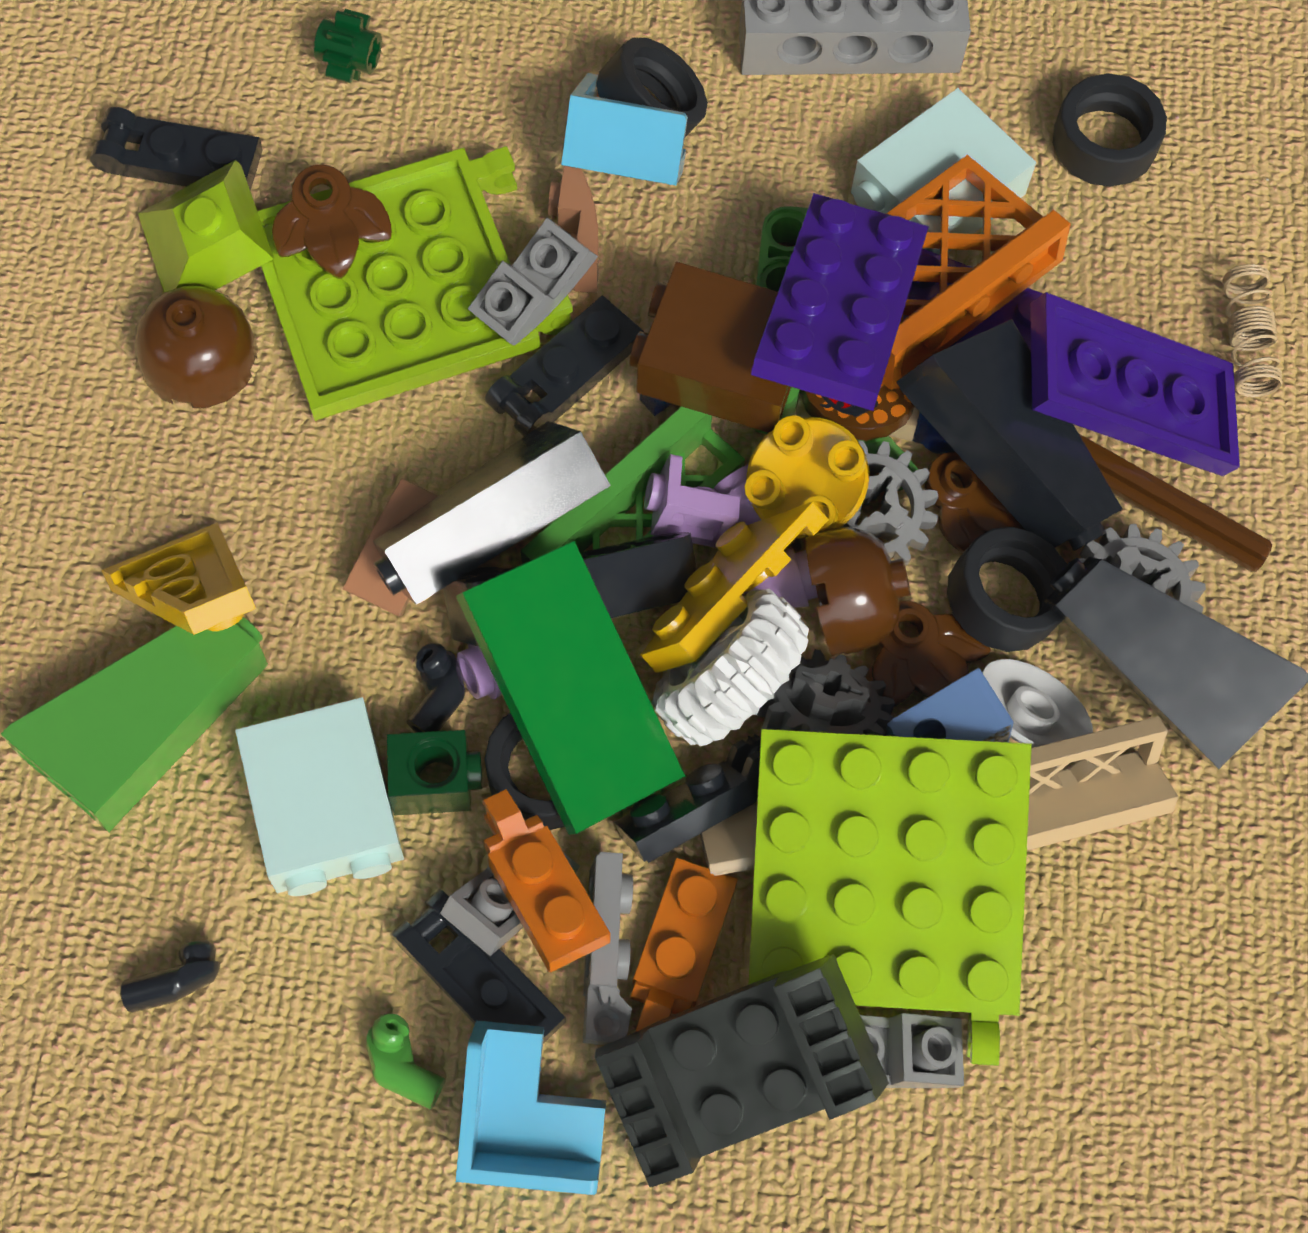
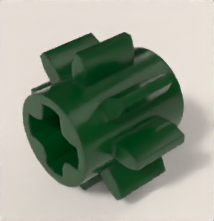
M345 9L344 12H336L335 20L324 18L321 21L315 36L314 56L317 60L328 63L325 73L326 77L351 83L353 79L359 81L361 72L369 75L374 72L381 54L382 36L379 32L368 30L371 19L370 15Z

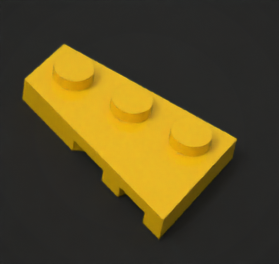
M812 501L750 525L742 521L727 529L716 542L718 552L712 560L696 570L686 581L685 588L688 592L679 604L667 610L655 622L652 630L656 634L640 655L656 673L696 662L745 610L747 601L742 594L754 589L768 577L777 576L791 561L784 549L796 537L805 534L814 536L829 519Z
M218 522L101 570L112 592L193 635L204 630L221 631L238 623L245 613L256 609Z

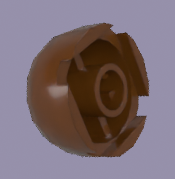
M182 286L164 292L149 304L136 326L134 347L141 372L147 386L166 402L173 404V399L180 403H191L192 408H209L229 401L246 387L252 376L250 369L254 364L255 357L257 359L258 346L247 316L225 294L203 286Z
M852 527L832 528L819 531L814 536L807 535L805 541L809 573L812 585H816L820 606L816 607L830 654L832 656L842 653L847 655L876 646L891 634L899 620V598L911 596L903 558L891 561L881 540L868 531Z

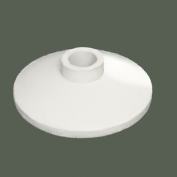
M1013 659L993 661L982 671L1014 722L1010 736L1013 740L1019 743L1032 744L1031 748L1093 733L1090 717L1079 699L1063 683L1046 671L1026 662Z

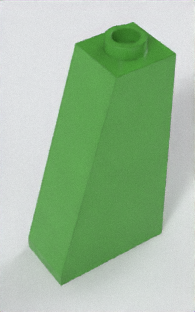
M244 617L227 629L221 631L204 630L195 635L175 626L13 722L0 735L18 756L106 831L110 832L268 666L259 644L263 640V636Z

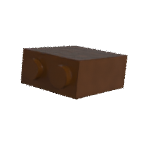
M676 261L668 283L658 281L654 289L648 311V316L654 318L649 334L640 331L632 348L629 367L637 369L636 393L767 433L771 432L782 418L792 387L753 376L751 372L778 291Z

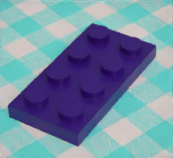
M813 193L758 347L751 375L873 411L929 226Z
M1047 292L1030 303L1032 410L1220 476H1225L1240 468L1233 363Z

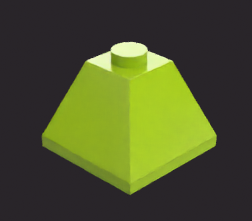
M236 160L138 213L163 292L182 286H203L215 291L274 259L242 166Z

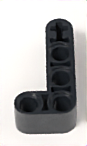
M689 532L661 534L580 552L611 618L680 602L688 592L685 588L686 581L697 570L692 537ZM476 568L443 588L453 640L479 646L456 596L514 568Z

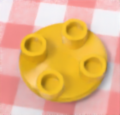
M787 416L779 420L774 429L755 448L747 468L745 494L761 520L814 501L829 519L819 531L841 528L857 513L865 499L869 485L867 457L855 436L843 426L822 418ZM807 534L802 535V536H799V537H796V538H805V537L807 536Z

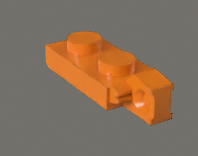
M507 789L484 799L483 804L487 813L484 815V819L494 834L483 840L484 847L488 853L489 867L548 972L551 973L609 944L610 931L548 826L544 827L538 815L524 820L521 811Z
M676 858L633 978L634 988L631 993V999L645 1003L635 1032L671 1016L672 1013L677 1014L696 1005L737 886V878L725 874L714 876V874H710L708 868Z

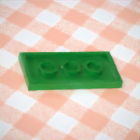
M575 541L456 596L568 835L577 834L685 777Z

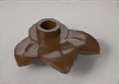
M323 164L307 167L298 174L292 186V200L277 213L272 228L274 244L280 257H290L307 249L317 265L337 279L345 277L351 268L359 247V239L371 242H384L392 237L390 218L382 202L369 191L350 187L347 178L342 172L332 166ZM320 184L327 185L332 189L331 196L322 201L316 200L310 195L313 187Z
M956 452L944 453L933 460L927 469L930 473L925 481V490H935L938 492V499L934 505L940 508L939 528L948 543L961 553H964L977 537L991 529L1015 527L1025 530ZM951 472L959 477L963 488L957 487L952 482Z
M900 601L899 620L891 634L879 643L881 650L872 665L873 681H883L886 684L882 696L894 699L895 707L905 701L914 690L929 698L969 674L967 663L985 658L990 654L991 648L986 647L968 635L953 614L933 615L925 606L917 602ZM904 621L912 623L917 627L919 636L910 638L903 635L899 629V623Z

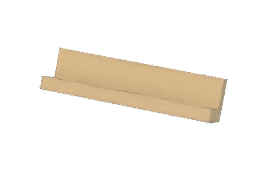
M1159 716L1031 748L1027 851L1174 812L1178 795L1158 764L1168 732ZM1139 745L1138 751L1120 755L1128 748ZM1079 761L1070 769L1062 770L1069 763Z

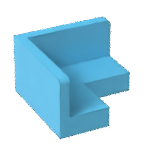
M587 73L570 95L561 165L676 186L683 173L686 149H683L688 119L687 115L683 112L597 97L596 82L598 74Z
M476 1021L467 1046L456 1182L587 1195L597 1194L606 1100L538 1094L544 1027Z

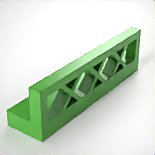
M681 406L605 474L611 485L610 487L554 520L521 550L522 565L575 541L579 552H583L592 543L593 550L600 548V536L610 527H636V540L655 536L651 535L650 530L643 537V527H651L652 514H643V497L645 496L646 486L651 473L660 474L669 454L682 456L681 485L692 488L709 487L714 489L722 479L745 465V458L711 429V415ZM701 444L723 463L712 475H685V459ZM636 504V514H625Z

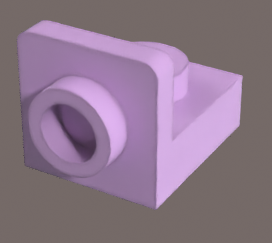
M669 454L660 474L651 473L646 486L644 508L653 511L651 535L689 532L691 533L692 543L717 548L716 542L727 529L734 526L739 519L740 497L721 494L709 487L692 488L682 486L683 458L682 456Z

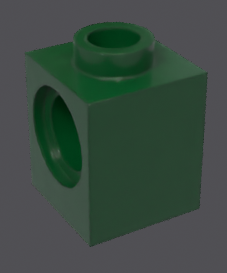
M465 730L387 734L388 797L394 816L471 811V790L482 789V763L480 751H469ZM434 762L446 763L453 768L451 775L440 783H427L419 778L421 771L427 765Z

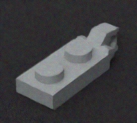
M599 852L589 870L588 896L610 931V943L585 955L583 1043L606 1045L627 1036L632 1008L619 995L620 990L617 988V979L627 980L630 967V940L619 939L620 913L630 914L633 899V875L622 874L623 853Z

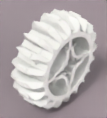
M771 589L749 591L743 596L747 601L745 610L696 662L663 671L662 679L656 683L652 701L655 711L661 716L667 728L677 737L681 736L690 745L698 744L699 746L711 744L713 741L724 739L730 730L740 729L745 720L753 714L757 715L759 708L768 700L774 698V693L777 689L789 681L791 670L800 664L801 654L806 650L808 644L809 628L800 619L801 615L783 597L779 598Z

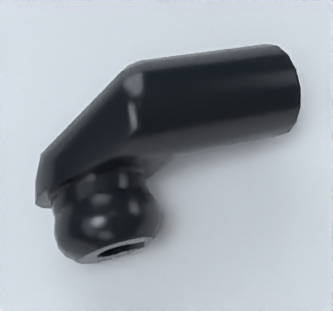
M430 643L423 646L415 658V665L420 671L426 695L406 721L409 727L416 733L439 731L462 703L465 696L464 682L456 656L451 651H447L441 644Z
M208 940L185 943L178 953L181 965L124 980L120 991L124 1007L127 1011L133 1013L170 1004L214 982L221 964L215 961L216 948L214 944Z

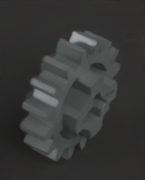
M814 649L811 659H805L801 655L800 664L789 673V681L777 689L774 693V698L768 700L759 708L757 716L765 717L762 729L886 736L887 724L895 718L891 715L895 701L892 698L882 696L886 687L883 681H868L866 679L869 668L865 665L853 670L850 668V665L846 664V656L840 654L835 659L830 658L828 661L821 650Z

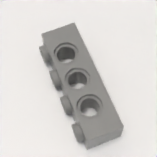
M742 0L739 25L741 74L960 73L971 32L968 1Z

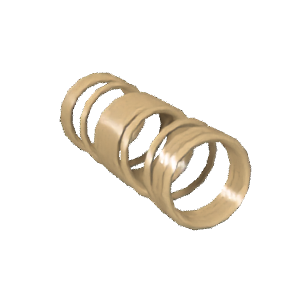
M1258 264L1236 266L1227 271L1222 279L1223 291L1231 299L1226 307L1229 343L1234 347L1231 359L1240 367L1234 373L1235 390L1237 393L1247 397L1269 395L1276 392L1283 384L1282 371L1277 367L1281 362L1278 358L1261 357L1243 365L1235 357L1237 350L1258 351L1270 347L1278 340L1276 337L1275 313L1272 309L1265 306H1248L1239 309L1233 314L1230 312L1234 302L1258 304L1271 298L1272 293L1264 289L1270 282V272L1267 268ZM1256 274L1264 276L1262 280L1250 285L1238 286L1229 284L1233 279L1244 275ZM1228 291L1239 295L1234 298ZM1253 293L1268 294L1265 298L1248 301L1239 299ZM1261 361H1276L1273 365L1249 366ZM1257 377L1273 378L1271 380L1260 383L1245 382L1249 379Z

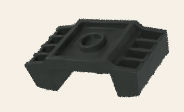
M834 954L792 970L779 972L664 1018L642 1030L599 1047L595 1052V1059L650 1188L693 1173L702 1156L825 1109L829 1120L856 1110L876 1101L889 1084Z

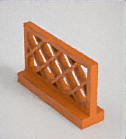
M969 155L960 159L886 214L899 216L906 220H910L915 215L941 216V233L927 232L923 248L940 249V266L917 265L913 281L939 282V293L930 300L907 299L882 383L891 391L898 386L896 381L933 354L949 348L1061 263L1064 258L1071 223L1055 210H1052L1043 217ZM966 179L983 193V201L949 200V191ZM949 216L982 217V234L948 233ZM991 218L1015 219L1025 229L1016 236L991 235ZM948 249L981 250L982 261L973 268L948 267ZM903 315H909L903 320Z

